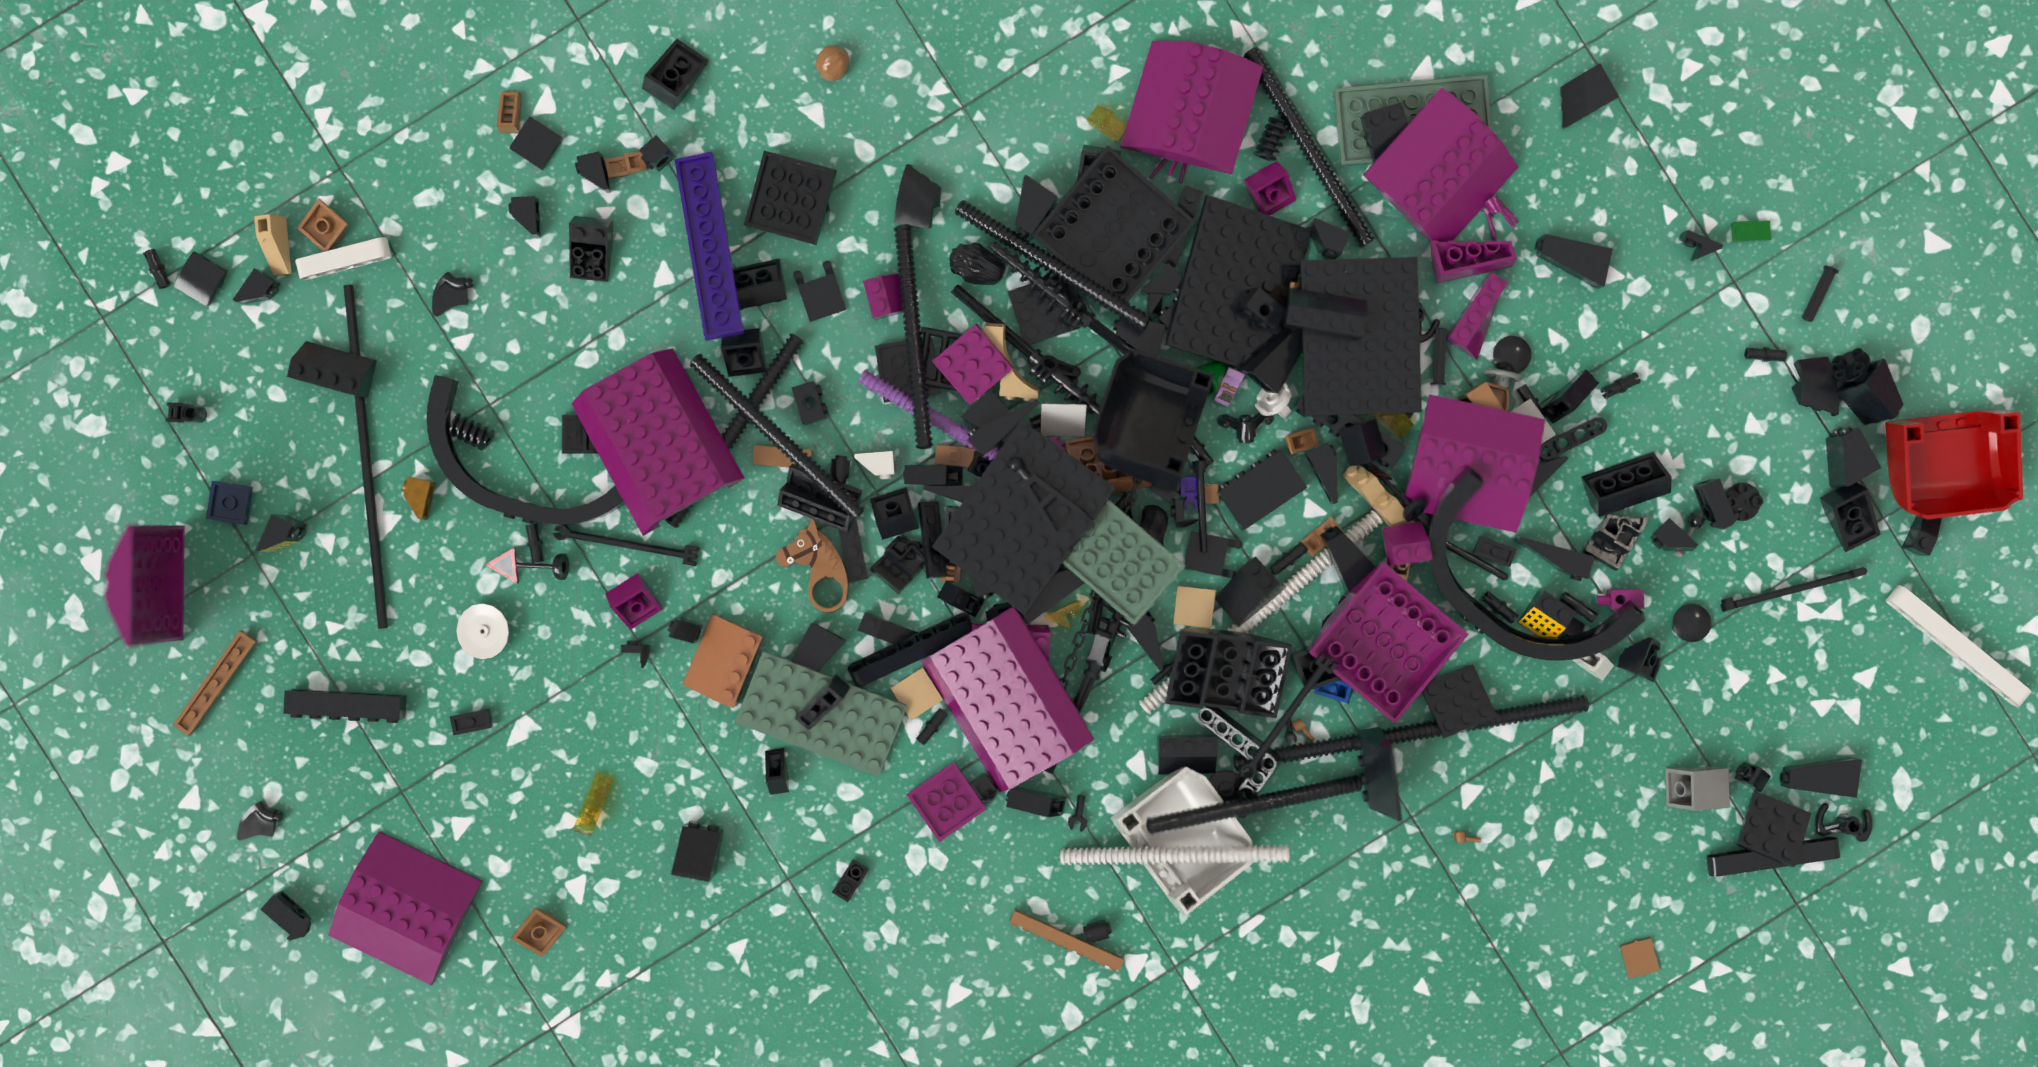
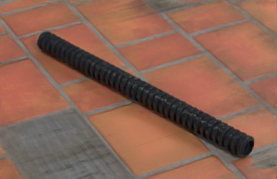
M1254 47L1244 54L1243 58L1263 66L1259 84L1263 85L1262 89L1266 90L1265 94L1269 95L1268 99L1272 100L1271 104L1275 105L1274 108L1278 110V115L1282 116L1281 120H1284L1287 124V129L1291 131L1290 135L1294 136L1293 139L1297 141V146L1300 145L1299 149L1300 151L1303 150V156L1306 155V161L1309 160V166L1313 167L1312 170L1316 172L1315 175L1319 176L1318 180L1322 181L1321 185L1325 186L1324 190L1328 191L1327 195L1331 196V201L1335 203L1334 206L1338 207L1337 211L1341 212L1340 216L1344 217L1343 221L1347 222L1346 226L1350 227L1349 231L1353 232L1352 236L1357 238L1355 241L1360 243L1359 247L1366 246L1373 241L1374 236L1371 237V231L1368 232V226L1365 227L1364 225L1365 221H1362V217L1358 215L1359 212L1355 211L1356 207L1352 206V200L1349 201V195L1346 196V190L1343 191V186L1339 184L1340 181L1336 180L1337 176L1333 175L1334 171L1330 170L1331 166L1327 165L1328 161L1324 160L1325 156L1321 155L1320 149H1317L1318 145L1314 144L1315 140L1311 139L1312 135L1308 134L1309 130L1305 129L1306 125L1302 124L1303 120L1299 119L1300 115L1295 113L1296 109L1292 108L1293 104L1289 103L1290 99L1286 98L1287 94L1283 93L1284 89L1280 88L1281 84L1277 83L1278 79L1273 77L1274 73L1270 72L1271 68L1267 67L1268 63L1264 62L1265 58L1261 57L1262 53L1258 52L1259 48Z
M962 200L957 205L955 215H960L961 219L965 218L966 222L970 221L971 225L989 234L990 237H994L995 240H999L1000 243H1004L1005 246H1009L1011 250L1014 249V252H1019V255H1024V258H1029L1030 262L1034 261L1035 265L1039 264L1040 268L1044 267L1045 271L1049 270V273L1054 274V277H1059V280L1069 283L1070 287L1074 286L1075 290L1079 289L1080 293L1084 292L1085 296L1089 295L1090 299L1099 302V305H1104V308H1109V311H1114L1115 315L1119 314L1120 318L1124 317L1125 321L1129 320L1130 324L1134 323V326L1136 328L1139 327L1141 331L1148 326L1151 316L1146 315L1144 311L1141 312L1139 308L1135 309L1136 307L1134 305L1131 306L1130 302L1126 303L1125 299L1121 300L1120 296L1110 293L1109 289L1105 290L1104 286L1100 287L1099 283L1095 284L1094 280L1090 281V278L1080 274V271H1075V268H1070L1068 264L1065 265L1064 261L1060 262L1059 258L1055 259L1054 255L1050 256L1049 252L1045 253V250L1035 246V243H1030V240L1020 237L1021 235L1016 234L1014 230L1011 231L1009 227L1006 228L1004 224L1001 225L999 221L996 222V219H991L989 215L986 216L985 212L981 213L980 209L976 210L975 206L971 207V204L965 200Z
M899 225L894 228V232H896L894 236L897 238L895 240L897 244L896 249L898 250L896 251L898 255L897 261H899L897 266L900 267L898 268L900 273L898 275L900 278L899 283L901 284L900 290H902L900 295L903 296L901 297L903 302L901 305L903 307L902 312L904 313L903 319H905L903 321L905 325L904 330L906 331L904 335L907 337L905 338V342H907L906 348H908L906 350L908 354L907 359L909 360L907 365L910 366L908 368L910 372L908 375L911 378L909 379V383H911L910 389H912L910 394L913 395L911 397L913 401L911 405L914 407L912 409L914 413L913 418L915 419L913 424L916 425L914 427L916 431L914 434L917 437L915 442H917L916 448L929 449L933 447V443H931L933 438L930 437L932 435V431H930L931 425H929L931 420L928 418L930 417V413H928L930 409L927 407L929 405L927 401L928 396L926 395L928 390L925 389L927 388L925 383L927 379L924 377L926 376V372H924L925 366H923L925 364L923 360L924 355L922 354L924 350L921 348L923 346L921 342L922 337L920 336L922 334V331H920L921 325H919L921 321L918 319L920 317L918 313L919 308L917 307L919 305L917 301L918 296H916L918 291L915 290L917 288L915 284L916 279L914 278L916 276L914 272L915 267H913L915 262L912 261L914 259L912 255L913 250L911 249L913 248V244H911L912 238H910L912 233L909 232L911 231L910 226Z
M793 333L789 334L790 338L786 339V344H782L783 348L779 349V354L776 353L777 357L772 359L773 363L769 364L770 367L765 369L766 373L762 374V379L759 378L760 382L755 384V388H752L753 392L748 394L749 398L746 399H750L751 403L755 404V407L761 408L760 404L764 403L763 400L767 399L766 395L771 393V389H774L773 385L777 384V379L780 380V375L784 374V369L787 370L786 366L791 364L790 360L794 359V354L797 355L796 351L801 349V344L804 345L803 340ZM742 412L735 413L736 417L732 418V423L729 422V427H726L725 433L722 432L721 434L729 450L730 448L733 449L732 445L737 443L736 439L740 438V433L743 434L742 430L747 428V423L750 424V421L746 420L747 417L742 416ZM693 505L664 520L671 526L679 528L678 524L683 522L682 518L686 517L685 514L689 513L688 509L692 508Z
M702 354L696 355L691 360L690 367H694V371L699 372L698 374L703 376V379L707 380L708 384H712L711 387L716 388V391L720 392L721 396H725L724 399L726 401L729 400V404H733V407L737 408L739 413L742 412V416H746L747 421H751V424L755 425L756 429H760L759 432L764 433V437H768V441H772L774 446L777 445V449H781V453H785L786 458H790L791 462H795L794 465L799 466V470H803V474H807L809 479L812 478V482H816V486H820L821 491H825L826 495H830L829 498L834 499V503H838L839 508L842 507L848 516L851 515L852 520H856L864 512V506L861 507L855 498H851L852 495L847 494V490H843V487L839 486L837 481L834 482V478H830L829 473H825V470L821 469L820 465H816L817 462L815 460L812 461V457H808V454L804 453L802 448L799 449V445H795L794 440H790V437L786 436L785 432H781L782 429L780 427L777 428V424H773V421L769 420L767 415L764 416V412H760L759 407H755V404L751 403L750 399H746L747 396L742 395L743 392L738 391V388L734 387L732 382L729 383V379H725V375H721V371L716 370V367L712 366L711 362H707L708 359L703 358Z
M1358 775L1343 777L1342 779H1332L1331 781L1327 780L1326 782H1317L1304 785V787L1299 786L1293 789L1273 791L1271 794H1260V796L1244 797L1243 799L1232 800V802L1227 801L1226 803L1221 802V804L1206 805L1204 808L1198 807V809L1193 808L1187 811L1172 812L1170 815L1164 814V816L1148 817L1146 828L1150 835L1159 834L1160 832L1164 833L1166 830L1188 828L1189 825L1193 827L1195 824L1198 826L1206 822L1221 821L1223 818L1226 820L1234 818V816L1239 817L1240 815L1260 813L1262 810H1273V808L1278 809L1279 807L1293 806L1295 804L1311 802L1312 800L1339 796V794L1360 792L1362 784Z

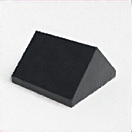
M1377 419L1339 429L1349 467L1369 463L1387 456Z

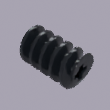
M1269 117V123L1265 125L1266 130L1262 132L1263 137L1259 139L1260 144L1256 145V151L1253 154L1264 160L1276 161L1277 158L1273 156V153H1280L1276 146H1283L1279 140H1285L1286 137L1282 133H1289V130L1285 127L1287 124L1282 120Z
M456 414L450 426V436H457L458 440H464L466 444H471L472 447H477L481 451L486 449L491 443L495 431L491 430L488 433L487 426L481 430V423L474 427V420L467 423L468 417L465 416L460 420L461 414Z

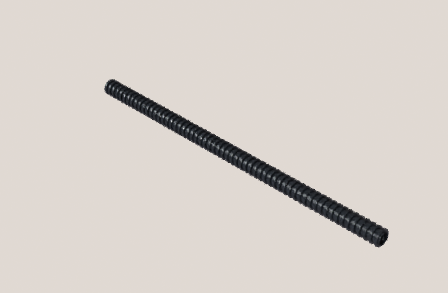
M1581 695V697L1575 696V698L1569 697V699L1563 698V700L1558 699L1557 701L1534 703V705L1528 704V706L1522 705V707L1516 706V708L1499 709L1498 711L1495 710L1498 716L1496 719L1471 729L1476 731L1477 728L1478 730L1482 728L1487 729L1488 726L1493 728L1494 725L1499 727L1500 724L1505 726L1506 723L1511 725L1512 722L1514 724H1517L1518 721L1523 723L1524 720L1529 722V719L1534 721L1535 718L1540 720L1541 717L1546 719L1547 716L1552 718L1553 715L1558 717L1559 714L1564 716L1565 713L1570 715L1571 712L1572 714H1576L1577 711L1578 713H1582V711L1587 712L1589 702L1585 695ZM1435 720L1434 722L1428 721V723L1422 722V724L1416 723V725L1411 724L1410 726L1387 728V730L1381 729L1391 745L1393 743L1399 744L1400 741L1405 743L1406 740L1411 742L1412 739L1417 741L1418 738L1422 740L1424 737L1428 739L1429 737L1441 736ZM1352 734L1351 736H1340V738L1334 737V739L1328 738V740L1304 742L1303 745L1299 743L1297 746L1293 744L1291 747L1287 745L1285 748L1281 746L1279 749L1275 747L1273 750L1280 755L1281 762L1287 763V761L1293 762V760L1298 761L1299 759L1304 760L1305 758L1310 759L1311 757L1316 758V756L1322 757V755L1328 756V754L1334 755V753L1340 754V752L1346 753V751L1352 752V750L1358 751L1355 744V738H1358V735ZM1241 753L1238 756L1237 754L1233 756L1236 771H1239L1243 763L1249 761ZM1267 758L1268 764L1274 765L1273 760Z

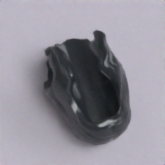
M973 242L971 245L959 244L956 248L952 249V253L949 255L951 272L962 276V279L967 283L995 285L1004 277L1006 265L1002 263L1003 260L984 248L980 243Z
M1144 506L1139 526L1164 546L1168 515L1159 506Z

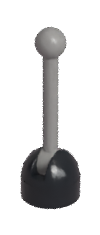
M1691 513L1688 520L1691 527L1688 535L1691 537L1694 529L1702 527L1706 519ZM1676 551V556L1682 557L1683 551Z

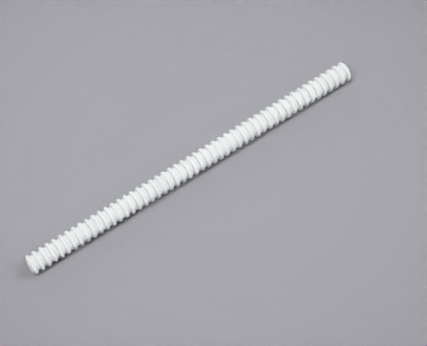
M1371 510V514H1366V518H1361V522L1358 521L1356 526L1353 525L1351 530H1347L1345 534L1354 544L1359 543L1360 539L1363 540L1365 535H1369V532H1373V528H1378V524H1383L1382 518L1376 511ZM1326 548L1324 552L1319 553V556H1315L1314 560L1311 559L1310 564H1305L1306 567H1302L1300 572L1297 571L1296 575H1292L1291 579L1288 578L1286 583L1283 582V591L1240 627L1237 624H1232V628H1227V630L1249 634L1248 631H1252L1254 626L1257 627L1259 622L1262 623L1263 619H1267V615H1272L1271 612L1277 611L1276 608H1280L1281 604H1285V601L1290 600L1291 596L1294 597L1295 592H1300V588L1303 589L1305 584L1308 585L1309 581H1313L1314 577L1317 578L1319 573L1322 574L1323 569L1327 570V566H1331L1332 561ZM1169 677L1166 682H1162L1161 686L1158 685L1157 689L1154 688V692H1149L1148 697L1145 696L1143 701H1139V704L1147 714H1151L1152 710H1156L1155 707H1160V703L1165 702Z

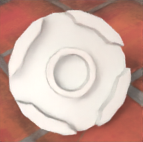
M1285 382L1278 394L1268 393L1262 389L1256 397L1258 402L1255 404V407L1262 415L1270 416L1278 413L1285 419L1291 413L1287 404L1290 402L1292 392Z

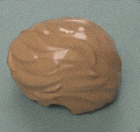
M829 45L825 47L817 56L815 64L816 69L820 72V76L829 81H836L843 77L849 65L848 52L838 46Z

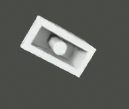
M893 451L854 454L855 459L875 476H880V479H891V475H896Z
M1601 653L1573 660L1584 670L1602 681L1614 667L1609 659Z

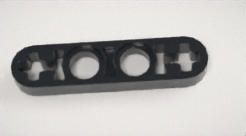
M1601 417L1592 418L1542 443L1539 458L1541 460L1552 459L1604 433L1607 429L1606 421ZM1595 422L1601 423L1599 430L1594 429L1589 432L1588 428L1595 426ZM1578 429L1583 430L1585 433V437L1582 440L1577 439L1575 436V432ZM1562 437L1568 442L1566 448H1561L1558 445V441ZM1554 446L1555 449L1548 452L1549 456L1542 454V451H1544L1543 447L1550 448Z

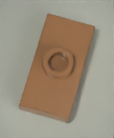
M936 445L934 464L969 467L974 458L973 448Z

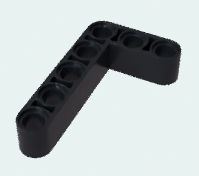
M1204 707L1198 713V719L1203 725L1249 760L1255 755L1252 751V746L1259 749L1263 741L1220 708ZM1206 710L1212 713V719L1207 717ZM1221 722H1224L1227 725V730H1224L1221 727ZM1236 734L1242 736L1243 742L1237 740ZM1269 747L1255 768L1256 773H1260L1263 776V781L1259 780L1256 774L1252 779H1246L1239 788V798L1243 799L1244 797L1249 798L1250 796L1259 795L1280 766L1281 757L1272 748ZM1267 758L1273 760L1274 766L1268 764ZM1246 788H1250L1253 795H1249L1246 792Z

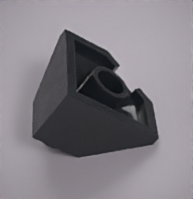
M1648 637L1625 648L1619 657L1617 667L1654 682L1661 666V658L1657 657V650L1661 649L1660 642Z

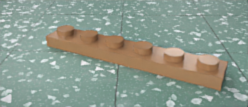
M243 630L237 633L173 726L187 736H191L257 644L258 641Z

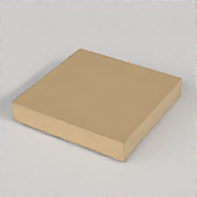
M1177 586L1173 624L1211 628L1216 590Z
M923 667L890 688L898 701L907 705L905 712L910 720H913L943 700Z

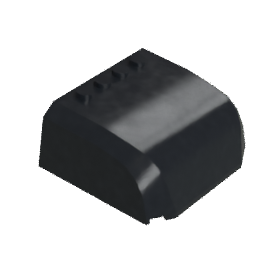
M1130 348L1126 354L1115 361L1092 427L1095 450L1099 459L1113 470L1177 491L1214 374Z

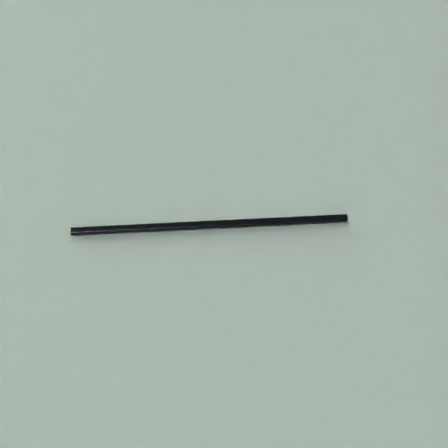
M344 285L350 353L360 356L353 285ZM355 396L378 629L388 628L366 405L365 397Z

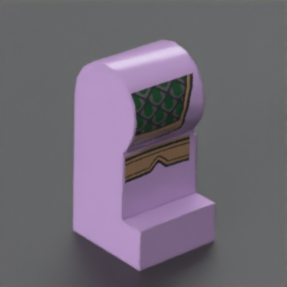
M1228 368L1214 401L1228 407L1245 375Z

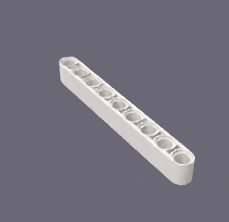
M1897 585L1885 600L1898 613L2013 706L2020 707L2032 693L2027 686L1905 587Z

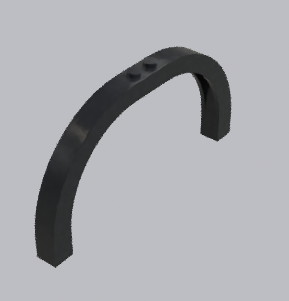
M438 375L434 376L427 405L429 442L439 467L450 482L465 496L484 507L504 513V517L515 519V516L521 517L522 522L533 524L534 521L559 525L589 522L601 518L625 504L616 486L588 504L574 508L553 509L497 494L480 484L471 476L460 461L452 436H450L451 412L459 381Z
M1467 466L1451 482L1440 497L1433 511L1428 532L1432 560H1429L1432 574L1444 597L1460 613L1461 617L1466 622L1470 621L1475 625L1478 632L1481 634L1485 633L1499 645L1520 655L1535 659L1554 661L1574 660L1611 648L1625 639L1646 620L1644 612L1629 600L1600 625L1572 636H1534L1507 625L1463 589L1453 575L1446 556V540L1451 523L1460 508L1484 485L1483 477L1470 466Z

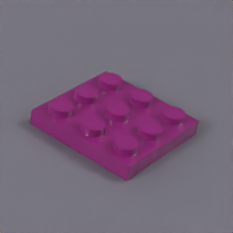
M977 323L932 361L969 405L1014 368Z
M952 762L907 793V797L939 842L987 809L955 762Z

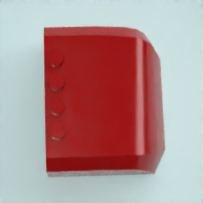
M1990 409L1885 422L1890 488L1898 505L1906 512L1925 519L2005 511L2011 507L2010 505L2023 499L2020 412Z

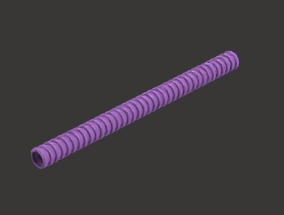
M868 369L864 370L858 380L859 385L863 384L864 388L868 387L875 394L879 393L880 397L884 396L885 400L889 399L890 403L894 402L895 406L899 405L901 409L904 408L906 412L910 411L911 415L914 414L912 412L914 407L911 405L913 403L910 397L911 394H905L904 390L900 391V388H895L894 384L890 385V382H885L883 378L879 379L878 375L874 376L873 372L869 373ZM929 405L930 410L928 413H930V417L928 418L931 420L930 424H932V427H937V430L941 429L942 433L946 432L947 436L951 435L953 436L952 439L956 438L959 443L961 441L964 446L968 445V448H971L972 446L967 441L969 438L967 434L970 432L967 430L968 427L964 428L962 424H957V421L953 422L952 418L948 419L947 415H941L942 412H936L937 409L933 410ZM999 445L994 446L983 457H989L990 461L993 460L1000 450Z

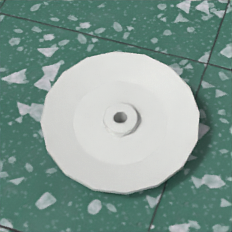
M473 605L465 610L458 620L456 630L458 642L463 650L472 657L479 659L492 658L502 652L508 642V622L503 613L492 605Z

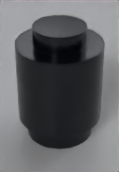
M836 455L835 459H831L830 477L846 483L847 479H849L850 460H847V456Z
M1105 919L1088 923L1087 926L1083 927L1086 942H1096L1110 938L1109 934L1112 933L1110 922L1106 923Z

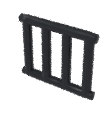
M922 327L923 346L921 348L924 350L922 354L925 361L923 366L926 367L931 336L942 338L939 353L941 354L948 348L949 340H957L963 334ZM938 368L935 379L926 378L927 381L925 383L927 386L957 391L950 382L943 381V374Z

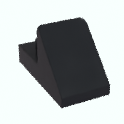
M1690 230L1682 232L1679 240L1684 242L1685 246L1695 248L1690 261L1723 247V244Z

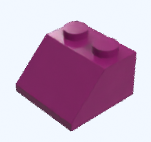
M1278 161L1244 179L1248 194L1260 213L1270 216L1297 200L1288 172Z
M899 274L882 275L863 280L874 321L903 313L901 305L903 303L901 297L903 296L900 295L902 290H900Z
M1421 522L1382 527L1388 566L1432 560L1430 540Z
M638 573L605 593L610 608L630 630L663 610L648 584Z

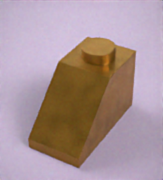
M408 477L403 484V496L418 519L428 520L436 483Z

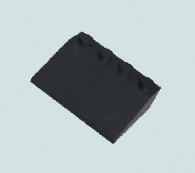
M1380 727L1358 730V738H1355L1357 750L1359 749L1360 751L1357 760L1359 767H1362V773L1359 776L1361 784L1364 785V791H1362L1363 801L1367 802L1370 809L1397 821H1402L1394 748Z

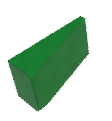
M1739 221L1731 223L1732 243L1771 240L1770 221Z

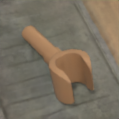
M1297 719L1292 722L1296 732L1302 730L1310 741L1315 740L1302 720Z
M1465 831L1454 832V840L1456 842L1481 843V838L1466 837Z

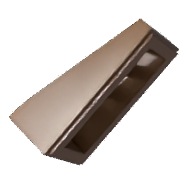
M501 92L497 128L501 133H519L520 92ZM506 100H515L514 102H506Z

